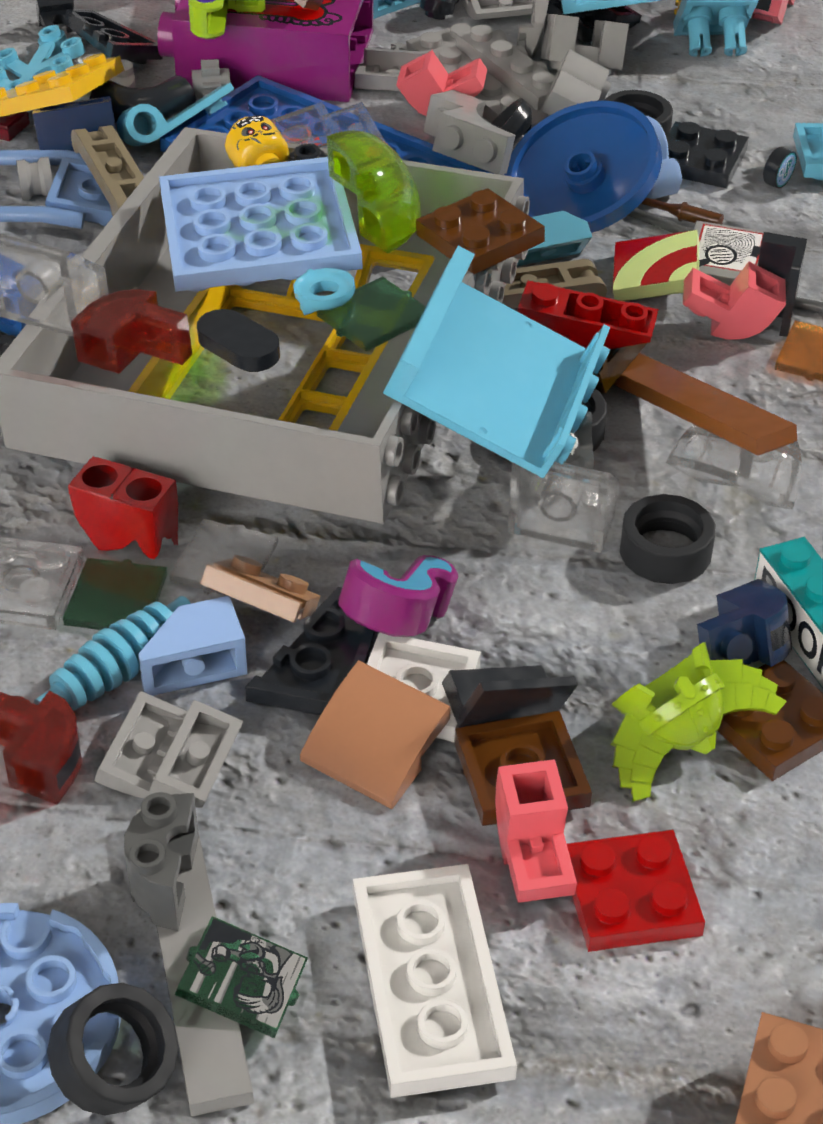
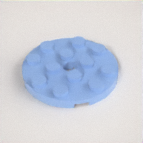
M0 903V1003L12 1007L5 1016L6 1022L0 1024V1124H22L50 1113L69 1101L63 1095L51 1075L47 1054L51 1028L62 1011L99 986L119 983L117 971L110 954L89 928L76 919L54 909L48 915L40 912L20 910L18 903ZM108 1012L96 1014L88 1020L84 1027L82 1042L85 1058L95 1074L100 1071L109 1057L120 1028L121 1017Z

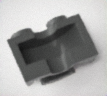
M157 792L147 796L141 803V811L133 817L124 834V855L130 895L133 902L136 901L141 909L150 914L151 922L154 925L174 931L179 930L186 898L184 883L177 882L178 873L183 870L192 869L199 839L194 793L170 795L164 792Z

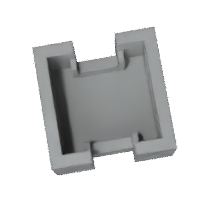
M557 14L546 15L541 59L549 60L550 68L558 69L568 50L571 49L609 69L608 76H611L612 69L622 70L629 24L595 20L591 46L576 44L579 17Z

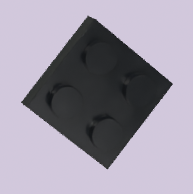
M675 121L666 139L668 142L669 159L674 158L679 163L682 179L727 189L747 151L749 137L737 135V133L731 130H714L700 127L694 122L681 123Z

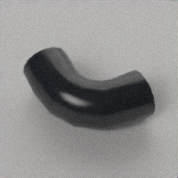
M178 75L156 86L146 88H129L108 80L93 89L89 99L110 96L115 123H117L119 116L125 110L139 104H150L156 107L167 121L196 102L192 86L185 78Z

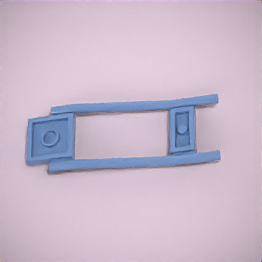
M0 150V165H17L16 160L23 159L28 163L37 162L40 157H49L50 165H60L45 200V206H0V222H43L83 229L84 221L106 226L113 217L110 204L80 153L70 150Z

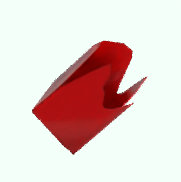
M93 456L69 483L68 490L74 515L80 527L83 528L98 550L123 549L135 540L148 558L155 559L159 555L164 537L166 539L171 538L173 544L178 545L179 503L176 480Z

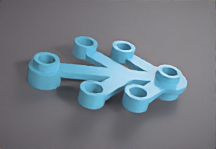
M50 25L41 29L38 33L39 48L28 65L19 60L14 48L1 50L0 87H5L7 91L21 83L34 80L33 76L39 73L55 70L57 74L74 66L72 59L78 58L86 52L81 38L72 37L67 39L65 32L60 30L58 25ZM5 70L10 71L20 77V79L9 80Z

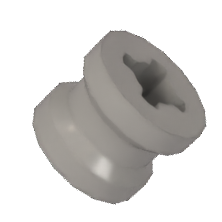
M40 157L37 162L28 163L24 159L16 160L22 201L31 200L34 195L39 194L47 198L53 183L49 157Z

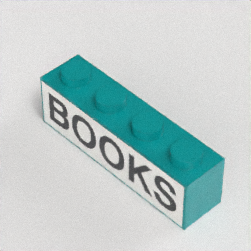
M805 536L760 548L754 580L760 579L786 594L792 647L823 688V559Z

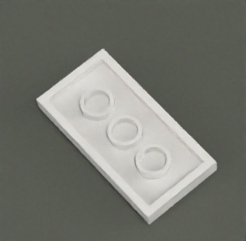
M462 864L353 879L354 902L391 1098L516 1080V1059L469 865Z

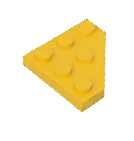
M104 53L84 58L82 60L83 63L71 66L63 72L56 74L55 70L39 73L33 76L34 80L21 83L7 91L5 87H0V117L73 102L125 71L121 58L117 56L106 59Z

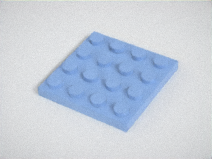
M335 156L159 176L175 292L186 290L199 292L211 287L227 285L247 286L255 282L277 279L295 280L310 268L313 270L335 268L346 272L363 269L362 251Z

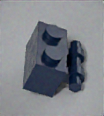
M110 96L35 109L32 113L40 150L74 151L71 132L75 129L85 128L88 132L98 131V128L101 126L112 125L117 132Z

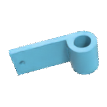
M231 83L218 87L167 121L160 111L150 104H139L125 110L118 118L117 132L119 137L130 146H142L156 141L203 109L210 116L226 106L228 103L226 101L223 102L221 98L233 91L234 87Z

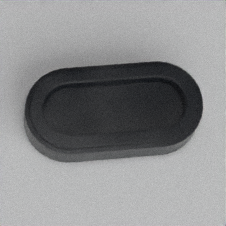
M229 309L213 310L202 315L197 321V334L200 345L241 370L248 372L264 371L273 367L280 359L278 336L237 311Z

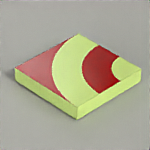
M692 230L615 242L612 289L614 299L629 301L683 293L686 276L692 268L699 270L700 242L698 231Z

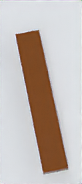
M641 353L636 356L613 384L757 456L797 441L796 424Z

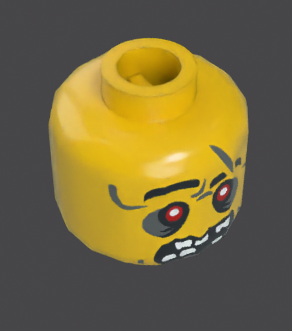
M244 117L233 124L226 136L225 149L235 168L287 162L289 149L287 142L276 125L266 117Z

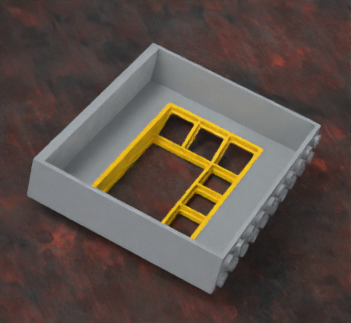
M184 127L1 355L0 425L5 448L86 464L93 456L171 478L178 483L384 524L393 505H400L404 495L405 481L409 474L414 475L417 472L421 450L424 444H431L436 429V421L383 394L441 275L450 261L448 257L416 235V219L434 212L439 207L448 206L471 196L476 191L487 188L528 215L530 200L529 197L524 196V178L320 148V150L324 151L325 155L336 157L362 251L363 269H359L356 272L354 279L355 293L346 306H340L331 310H319L304 316L300 309V302L294 295L293 284L296 279L291 280L286 296L243 289L239 285L211 287L199 292L189 290L175 292L159 176L235 168L225 149V140L228 133ZM287 143L289 154L301 144ZM528 250L474 275L467 270L462 282L502 303L505 286L507 283H513L519 259L524 260L526 258ZM375 266L418 272L394 315L361 309L372 269ZM142 300L155 302L157 319L146 317L127 318L106 324L91 334L78 347L75 330L91 315L102 308L127 301ZM233 307H242L336 325L283 413L276 420L171 400V397L205 349L200 345L197 334V321L202 315L213 310H231ZM352 328L384 332L371 355L340 349ZM329 368L360 373L347 397L315 391ZM304 410L336 415L329 429L296 423Z

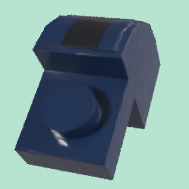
M760 579L716 595L719 616L697 624L699 644L706 642L710 660L743 659L742 664L749 665L759 660L772 667L783 661L792 651L786 594L777 587Z

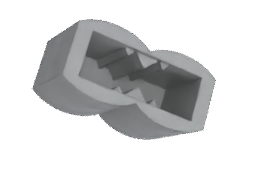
M569 49L555 74L541 111L551 115L579 103L603 101L612 84L606 80L609 69Z

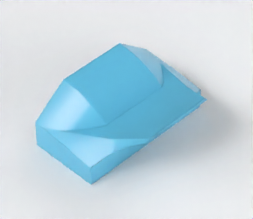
M566 211L532 217L545 226V242L528 249L526 258L524 260L519 259L517 267L581 253L592 238L588 222Z

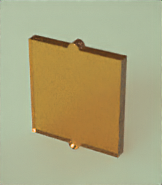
M795 320L777 358L775 370L803 376L808 381L815 379L823 382V327Z

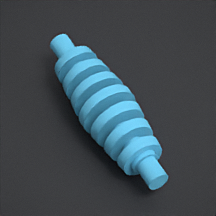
M179 596L167 606L160 602H153L145 606L143 611L138 610L128 615L126 619H120L111 624L109 628H103L94 634L92 640L87 641L79 648L78 654H73L64 662V668H58L50 675V689L34 700V706L38 713L47 718L56 711L55 703L65 706L70 710H77L84 706L87 700L93 701L101 697L105 691L109 692L122 684V680L124 682L130 681L140 670L139 652L178 606L191 604L190 601L184 596Z

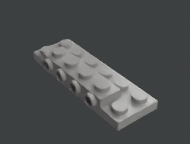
M456 23L450 28L437 32H426L420 37L406 41L407 51L428 53L433 50L448 74L480 58L487 68L484 88L475 98L486 101L483 116L491 123L510 104L520 98H523L531 108V129L540 121L550 116L541 111V108L550 90L554 76L548 72V68L543 61L534 62L529 58L522 45L513 46L508 42L502 30L494 31L487 25L471 27L467 23Z

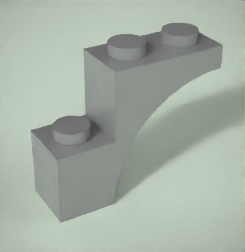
M456 90L432 94L423 130L424 133L435 136L432 150L494 174H506L516 135L502 130L482 118L486 101Z

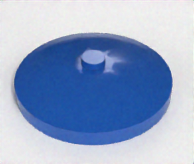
M589 101L559 110L529 130L514 148L507 173L504 175L524 178V196L529 197L530 200L528 213L530 217L566 211L587 221L590 231L593 233L607 228L626 217L648 196L660 173L662 150L652 123L642 112L620 102Z

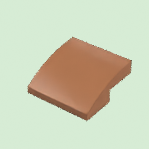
M358 660L317 720L300 753V761L393 809L422 770L421 757L450 720V706Z

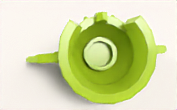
M703 642L692 649V653L646 686L640 683L633 686L611 704L613 708L625 715L611 743L615 747L612 767L618 768L620 788L631 789L632 802L649 798L651 796L654 775L663 757L671 749H691L703 754L714 750L716 746V732L719 730L724 715L748 710L763 711L776 715L787 702L776 695L778 684L763 677L761 669L742 664L743 659L710 660L706 642Z

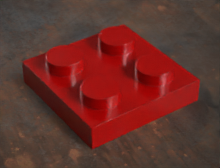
M674 829L567 843L577 881L575 895H572L588 952L703 936L705 919Z

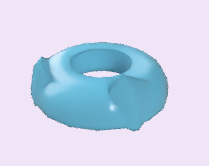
M310 268L306 273L298 277L293 284L294 295L300 302V309L304 316L319 310H331L343 306L350 301L355 293V280L349 272L341 269L322 268L313 270ZM322 291H333V292H335V293H333V294H331V295H327V296H318V295H315L316 293H319V292H322Z

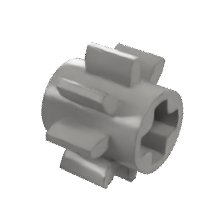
M218 59L201 60V69L192 70V84L196 99L203 98L218 87L230 83L229 68H219Z

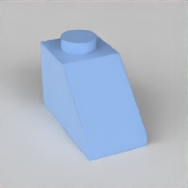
M230 596L178 606L138 654L143 692L152 696L247 675L245 636Z

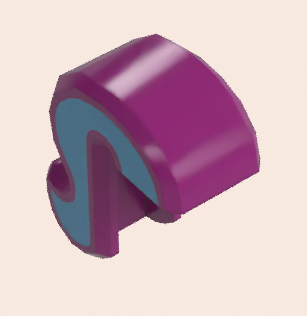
M432 555L419 556L400 579L391 577L386 570L359 559H354L350 561L338 604L347 617L370 630L392 637H413L426 632L432 616L436 619L445 616L459 576L450 562Z

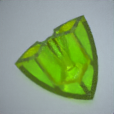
M353 130L326 136L329 177L357 195L359 234L386 253L397 249L415 233L416 219L421 217L418 189L407 165L392 147L371 133Z

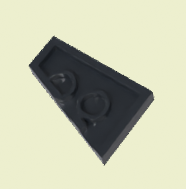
M66 9L64 24L100 52L104 53L108 58L120 56L121 59L137 64H146L147 60L163 59L159 54L157 41L93 10Z
M337 587L304 622V631L289 647L283 645L273 656V665L262 677L256 675L245 686L246 701L321 715L335 691L359 660L367 664L379 632L370 630L347 617L338 604L342 587Z

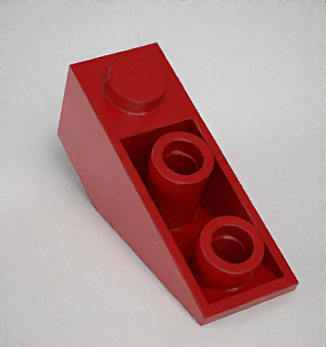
M527 280L517 312L584 348H587L596 332H599L605 324L610 329L603 346L609 349L650 343L659 309L646 307L639 303H628L601 297L594 293H583L557 287L550 283H539Z

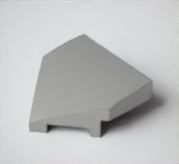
M533 0L531 25H519L517 45H522L531 59L536 55L541 43L549 0Z
M400 42L391 44V49L365 48L364 63L359 64L355 72L354 88L400 91L396 83L401 66L427 52L407 51V45Z

